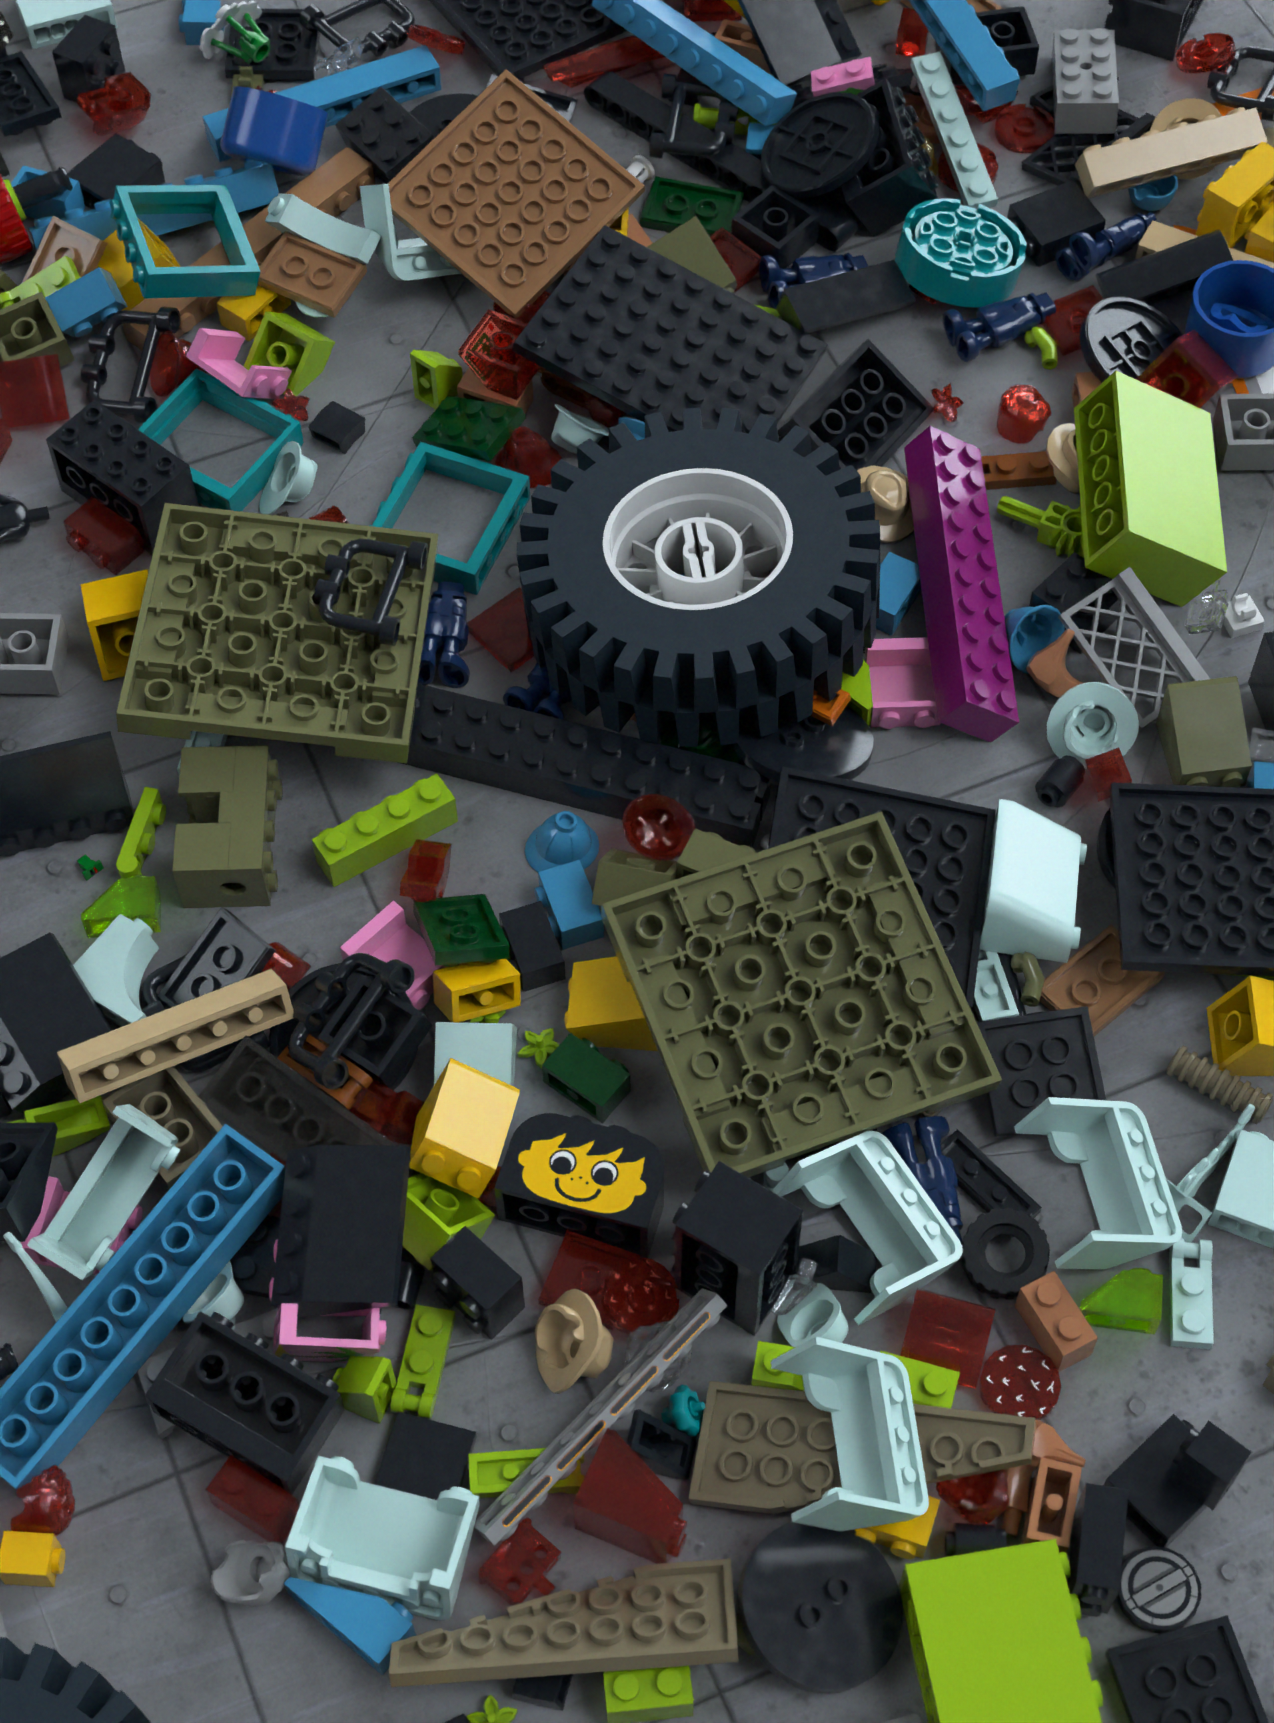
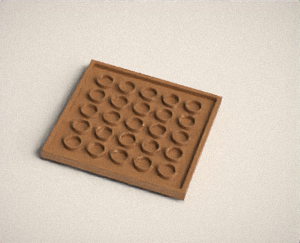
M507 69L388 183L392 214L515 320L586 250L604 225L610 227L645 192L644 184Z

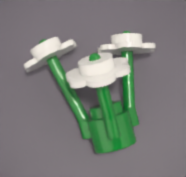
M255 1L248 3L240 2L239 4L234 2L231 6L226 4L218 10L215 15L217 19L215 24L212 25L211 29L206 28L200 39V50L203 51L205 58H212L214 53H218L220 49L242 58L247 64H250L252 60L256 63L261 62L267 57L271 49V40L262 33L255 23V19L259 18L262 14V10ZM230 24L242 35L239 40L241 50L222 42L224 39L222 29L225 25ZM244 27H251L253 32L246 31Z

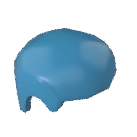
M1172 175L1168 178L1129 187L1128 192L1131 201L1137 207L1149 212L1166 208L1176 194L1178 188L1177 176Z

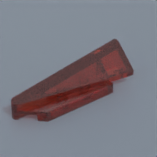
M631 35L544 65L543 69L551 82L558 81L573 88L595 80L605 71L616 73L642 63L666 59L667 57L635 35Z

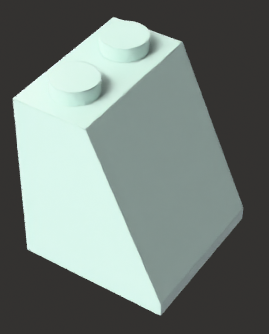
M436 1022L434 1085L449 1059L452 1058L514 1087L517 1027L512 1023Z

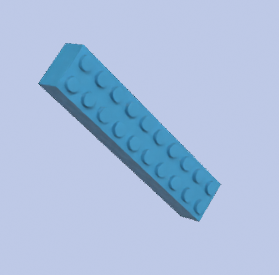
M227 1124L220 1129L0 1388V1477L29 1501L33 1498L283 1197L286 1170L284 1165Z

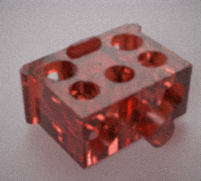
M530 1518L523 1519L518 1524L516 1531L503 1541L479 1569L478 1582L480 1584L486 1583L511 1606L523 1603L535 1588L544 1596L550 1595L556 1588L545 1576L560 1560L561 1551L531 1525L532 1521ZM543 1551L547 1556L545 1558H538L535 1553ZM523 1567H530L533 1572L531 1574H524L521 1569ZM509 1583H516L519 1588L513 1591L508 1589L507 1585Z

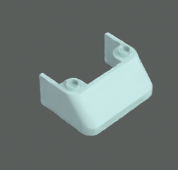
M389 184L360 186L365 228L372 229L381 235L374 251L394 279L407 281L461 274L421 238L397 240L396 227L392 217Z
M1048 1097L1014 1126L1015 1132L1019 1134L1047 1135L1050 1147L1059 1159L1067 1163L1080 1164L1099 1223L1100 1230L1088 1233L1081 1242L1055 1261L1057 1269H1109L1168 1249L1181 1239L1182 1226L1146 1117L1136 1105L1123 1101Z
M130 1104L116 1106L112 1113L118 1116V1119L43 1234L31 1238L27 1244L28 1247L81 1280L92 1275L96 1269L100 1271L115 1254V1251L110 1249L147 1189L160 1169L164 1167L168 1170L181 1149L175 1146L178 1142L176 1136Z
M877 1131L863 1132L798 1161L772 1190L773 1193L782 1197L801 1188L808 1200L820 1208L826 1209L840 1204L883 1267L879 1268L870 1279V1287L875 1298L854 1318L858 1325L901 1304L949 1269L962 1255V1245L954 1231L891 1142Z
M814 1337L771 1360L772 1369L802 1375L804 1392L808 1401L819 1410L831 1412L842 1488L834 1487L826 1491L822 1495L821 1500L792 1513V1522L837 1531H847L909 1521L923 1515L927 1511L929 1498L909 1376L906 1368L898 1358L889 1354Z

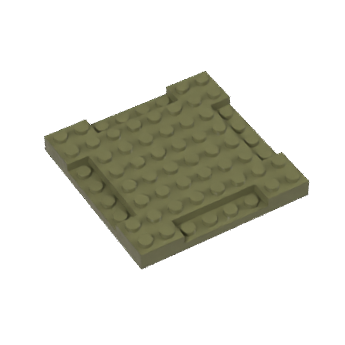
M165 503L116 712L118 732L191 740L192 731L335 746V756L407 763L428 609L437 558L438 534ZM371 539L410 547L412 541L423 542L428 545L424 569L421 571L406 567L388 615L400 618L401 622L399 637L395 646L380 644L379 636L331 626L322 619L319 613L320 600H315V588L318 579L328 580L330 575H325L324 573L326 558L328 554L338 556L342 547L352 540ZM363 552L355 554L350 562L348 577L344 578L342 582L339 600L336 604L334 603L333 610L339 614L372 620L395 558Z
M882 811L602 904L601 918L627 982H631L683 1112V1122L703 1172L706 1170L712 1172L717 1163L721 1161L749 1178L783 1166L786 1160L851 1138L863 1132L924 1111L926 1114L991 1092L996 1090L1002 1081Z

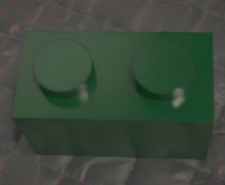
M572 1033L563 1040L542 1064L543 1082L602 1124L631 1091L629 1071L620 1061L616 1059L609 1060L599 1053L598 1048L591 1041L585 1038L580 1040Z

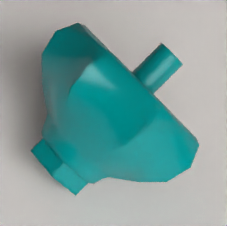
M681 1384L676 1388L674 1394L670 1396L668 1406L663 1408L661 1415L664 1423L675 1426L688 1436H696L700 1432L703 1413L706 1407L703 1401H699L696 1391H692L687 1385Z

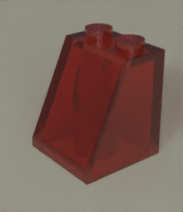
M1194 329L1177 338L1136 380L1200 409H1204L1239 376Z
M607 1428L573 1501L575 1529L653 1563H669L671 1556L676 1558L680 1556L687 1538L685 1530L688 1522L683 1520V1504L618 1433Z

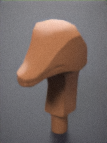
M1069 628L1050 645L1037 651L1026 667L1027 672L1035 683L1047 693L1058 698L1069 689L1083 683L1072 677L1066 669V654L1075 634V631Z
M1036 1419L1032 1464L1002 1469L1000 1507L1006 1510L1001 1529H1005L1006 1535L1017 1537L1022 1513H1027L1029 1481L1041 1457L1082 1468L1085 1466L1086 1460L1071 1450L1052 1426L1041 1420Z

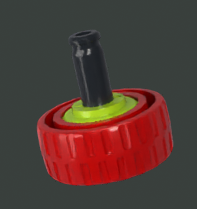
M59 167L57 171L47 172L12 187L9 179L3 180L0 174V264L19 258L33 250V245L23 224V221L27 219L23 210L57 197L66 190L71 191L73 189L64 167Z

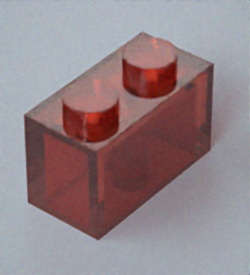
M93 497L63 521L67 532L66 540L75 551H83L90 556L97 567L100 569L106 568L114 575L119 574L145 551L140 531Z
M231 1455L205 1489L212 1505L268 1542H280L281 1544L284 1542L292 1529L300 1507L298 1498Z

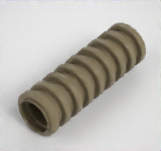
M1184 1045L1178 1048L1167 1067L1168 1076H1178L1177 1080L1179 1082L1187 1081L1189 1083L1188 1087L1193 1089L1196 1086L1199 1088L1200 1094L1203 1095L1205 1092L1210 1094L1209 1099L1213 1101L1216 1098L1221 1100L1220 1105H1230L1233 1112L1237 1110L1243 1112L1247 1105L1251 1103L1255 1106L1251 1116L1253 1118L1252 1123L1258 1124V1122L1262 1121L1273 1102V1094L1268 1093L1265 1095L1261 1093L1262 1088H1252L1251 1082H1241L1240 1076H1230V1071L1227 1069L1221 1071L1217 1063H1214L1213 1066L1208 1063L1209 1059L1204 1057L1201 1060L1198 1058L1197 1052H1187L1188 1048Z

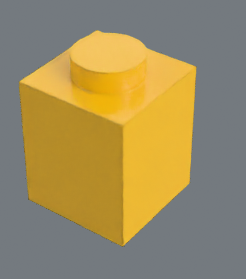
M4 1531L0 1547V1579L4 1584L55 1587L56 1575L62 1574L64 1570L65 1549L61 1548V1544L55 1535L51 1533Z

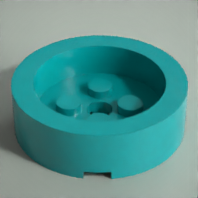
M933 199L913 207L908 212L895 251V262L904 278L914 288L938 301L962 307H982L994 302H1002L1013 293L1026 258L1025 250L1027 245L1022 233L1010 220L980 204L977 209L960 205V199Z

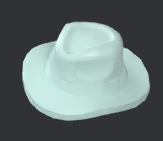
M1101 682L1082 683L1069 689L1056 701L1047 720V739L1053 752L1059 758L1069 755L1078 759L1086 771L1105 769L1118 762L1132 747L1139 730L1138 715L1133 703L1118 689Z

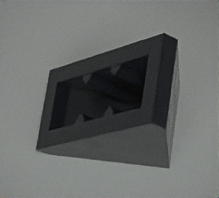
M842 1235L801 1245L798 1252L795 1286L802 1287L811 1283H822L832 1290L873 1293L870 1287V1279L876 1272L877 1257L871 1250Z
M640 1409L634 1410L625 1449L626 1468L681 1480L689 1479L696 1440Z

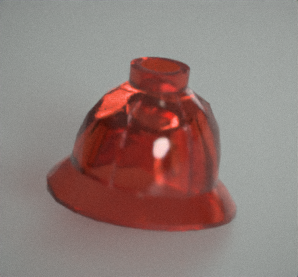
M165 331L160 335L150 371L152 390L159 397L169 395L195 369L208 373L186 357L192 343L178 339L171 331Z
M522 426L512 432V436L496 456L495 465L529 476L530 488H536L538 484L543 486L551 484L550 469L562 457L555 448L548 444L543 436L530 430L528 427Z
M647 794L635 798L628 804L622 819L623 832L629 844L638 853L653 860L667 861L680 857L695 830L693 818L686 808L674 799L658 794Z

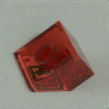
M488 309L459 348L458 355L488 390L518 400L541 367L512 351L514 341L528 324Z

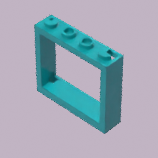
M226 185L116 186L114 199L109 201L111 206L110 217L116 221L118 239L124 243L126 261L132 265L134 283L139 284L144 299L255 295L261 271ZM211 213L231 265L155 267L136 214Z
M195 369L138 430L161 445L202 401H205L277 438L232 488L190 467L198 503L208 508L242 512L267 484L273 472L277 456L283 446L290 441L297 442L300 447L304 444L301 423L292 418V415L284 414L272 408L265 401L240 396L214 376L212 377Z
M420 442L415 452L408 455L405 469L401 476L394 479L389 497L386 501L380 503L377 517L372 526L393 528L426 470L504 494L502 501L467 563L437 554L433 581L438 583H461L465 587V592L478 595L531 498L529 476Z

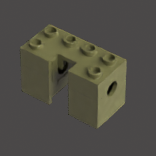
M268 745L182 747L178 794L179 797H185L187 813L190 814L188 824H176L172 872L183 908L271 906V892H277L278 874L277 870H273V853L270 846L271 842L275 841L277 800H282L283 796L282 779H278L277 759H271Z

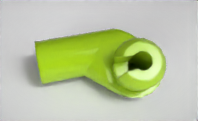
M1033 327L1032 330L1027 331L1024 335L1025 343L1030 348L1039 346L1041 349L1042 367L1050 370L1056 368L1058 365L1057 343L1041 327Z

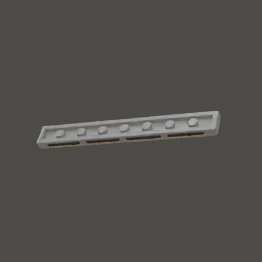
M701 1289L475 1521L474 1528L494 1546L499 1541L508 1539L516 1531L518 1521L529 1510L538 1508L548 1496L547 1491L558 1480L565 1479L575 1470L577 1466L576 1461L587 1450L594 1449L606 1437L605 1431L616 1420L623 1419L633 1410L635 1406L634 1401L645 1390L654 1388L664 1376L663 1371L673 1361L680 1360L691 1350L693 1340L701 1332L708 1331L719 1321L720 1313L727 1306L721 1297L714 1292Z

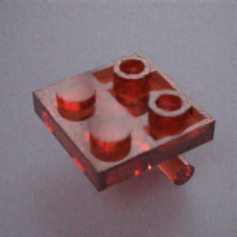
M59 354L0 362V408L4 428L70 419Z
M917 1288L900 1356L958 1371L960 1374L957 1384L976 1389L996 1309Z

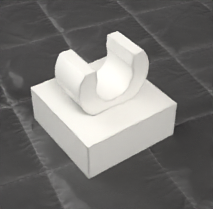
M1247 593L1234 596L1232 601L1219 604L1217 614L1231 639L1263 629L1265 620Z

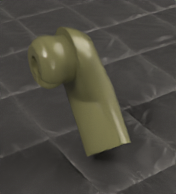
M1026 951L1024 954L1015 953L1011 958V967L1015 973L1023 972L1025 977L1021 1002L1024 1005L1035 1007L1040 1002L1045 977L1035 955Z

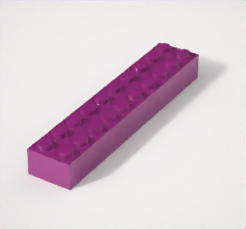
M929 426L904 447L937 717L938 722L992 742L1019 723L981 453L980 449L973 444L966 443L947 432Z

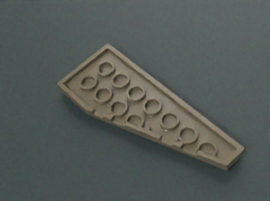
M709 1381L706 1408L704 1409L688 1498L691 1504L775 1514L804 1508L821 1500L822 1495L826 1491L834 1487L842 1488L831 1412L819 1410L813 1406L806 1398L804 1391ZM913 1404L926 1484L1032 1464L1036 1430L1035 1418Z
M731 1559L644 1565L633 1569L634 1576L614 1581L612 1576L597 1580V1587L577 1593L576 1591L572 1592L569 1588L507 1607V1614L487 1620L485 1615L469 1619L470 1626L449 1632L439 1628L391 1643L389 1666L391 1687L739 1662Z

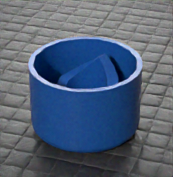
M234 86L220 146L225 154L244 162L256 160L271 164L274 171L296 176H308L316 169L328 113L310 104L282 95L248 87Z
M1234 260L1217 264L1206 270L1199 277L1193 290L1185 327V338L1193 352L1195 361L1201 367L1222 377L1249 378L1260 375L1274 366L1273 268L1254 261Z

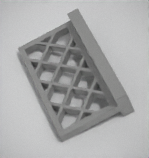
M1131 567L1125 569L1114 579L1058 616L1066 629L1069 628L1075 631L1073 639L1105 684L1118 689L1124 695H1126L1125 693L1130 694L1129 700L1133 705H1135L1136 695L1154 699L1152 713L1145 718H1142L1136 710L1139 730L1158 718L1160 700H1163L1164 694H1161L1164 676L1175 678L1179 683L1210 679ZM1111 589L1120 600L1119 612L1100 609L1102 595ZM1096 600L1095 607L1088 606ZM1079 611L1093 614L1091 631L1078 629L1071 616ZM1099 615L1117 618L1115 636L1097 632ZM1123 620L1136 622L1140 628L1139 640L1121 637ZM1095 639L1114 642L1111 659L1098 657L1094 651ZM1119 643L1138 647L1135 664L1117 661ZM1143 648L1156 650L1161 657L1159 669L1141 665ZM1105 665H1109V666H1110L1109 671H1108V669L1106 668ZM1116 667L1134 670L1131 688L1118 685L1114 679ZM1140 672L1158 675L1155 692L1137 689Z

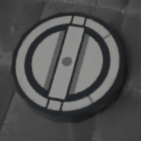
M1150 1546L1135 1551L1122 1564L1120 1591L1116 1598L1123 1614L1135 1626L1143 1630L1146 1628L1150 1631H1156L1155 1633L1163 1634L1183 1628L1194 1617L1201 1601V1582L1195 1568L1183 1555L1166 1547Z

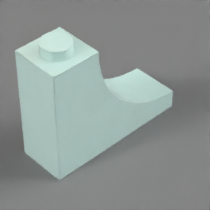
M14 0L32 49L60 43L84 15L113 24L117 28L111 0Z
M278 193L268 206L269 213L265 219V222L283 234L285 231L363 264H368L381 238V235L372 229L358 227L339 220L311 206L293 194Z
M122 914L116 917L73 965L104 1017L120 1027L147 1017L140 1007V984L148 963L159 949L151 937L153 930L139 918L132 921Z
M1241 1129L1233 1147L1208 1225L1274 1249V1141L1262 1133L1247 1132Z

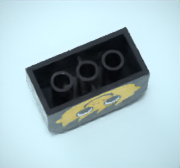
M555 1113L535 1115L524 1121L515 1130L494 1187L498 1220L648 1260L664 1207V1162L662 1155L651 1141L640 1135L630 1133L629 1130L622 1126L610 1125L607 1127L595 1124L590 1119L580 1115H573L571 1117Z

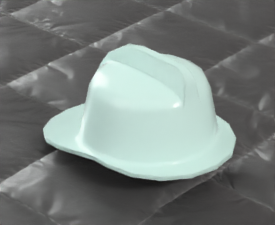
M558 404L554 405L559 410V414L551 439L560 447L569 452L577 453V446L589 438L597 444L604 435L609 436V428L613 426L573 413Z
M288 442L278 454L273 472L260 498V513L271 515L279 509L284 501L298 502L310 493L318 468L317 463L301 454V448L297 442Z
M230 1261L183 1316L185 1323L193 1322L199 1311L210 1317L213 1312H216L230 1320L234 1324L232 1329H235V1315L241 1309L244 1297L233 1279Z
M811 1283L794 1291L784 1301L778 1313L777 1323L779 1329L790 1346L794 1347L814 1337L842 1343L849 1330L840 1303L830 1289L822 1283Z

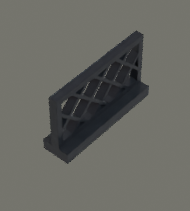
M1118 109L1117 126L1128 125L1127 129L1117 130L1116 128V133L1056 134L1022 161V170L1057 186L1073 180L1084 193L1075 164L1078 161V157L1082 155L1083 150L1088 147L1076 148L1075 144L1092 142L1093 145H1098L1097 142L1112 140L1107 145H1101L1102 148L1110 146L1114 141L1124 137H1129L1130 140L1140 138L1142 134L1150 131L1156 116L1145 113L1142 117L1138 118ZM1064 145H1071V148H1072V149L1054 150L1056 147H1058V146H1064ZM1073 158L1074 162L1057 164L1056 162L1059 159ZM1052 160V164L1040 166L1037 164L1041 161ZM1064 172H1073L1071 175H1069V179L1058 174Z

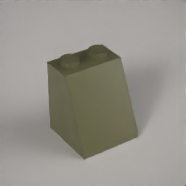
M696 216L647 247L733 294L735 293L734 289L737 288L736 278Z
M1237 676L1167 684L1156 727L1173 785L1245 786L1252 764Z

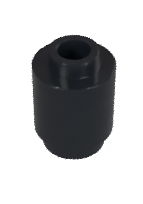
M1069 755L1056 759L1035 785L1039 800L1050 807H1063L1084 781L1085 768L1078 759Z
M954 1523L953 1531H945V1557L1007 1547L1005 1529H996L994 1524Z

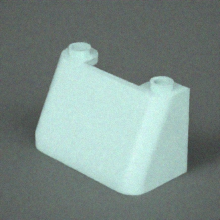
M999 799L994 821L980 950L1011 955L1015 953L1024 954L1026 951L1035 955L1037 959L1068 962L1071 949H1078L1081 927L1074 926L1079 865H1084L1087 852V844L1081 843V835L1015 801Z
M318 1456L285 1545L291 1577L378 1596L390 1605L397 1601L411 1614L434 1620L450 1619L479 1509V1496L473 1495L472 1492L462 1487H451L450 1490L440 1492L438 1500L360 1481L358 1472L353 1468V1463L348 1459L339 1456L331 1458Z

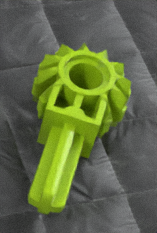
M1008 496L1001 497L996 511L999 514L1037 528V542L1045 544L1049 548H1056L1057 557L1066 554L1069 558L1075 552L1084 558L1081 504L1077 509H1072L1068 505L1065 506L1051 501L1047 510L1044 511Z

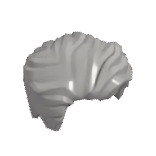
M242 1540L233 1542L225 1548V1560L219 1568L212 1571L210 1582L214 1592L224 1601L250 1607L264 1606L271 1602L277 1593L282 1590L284 1582L289 1578V1568L284 1546L280 1542L273 1541L258 1543L253 1540Z

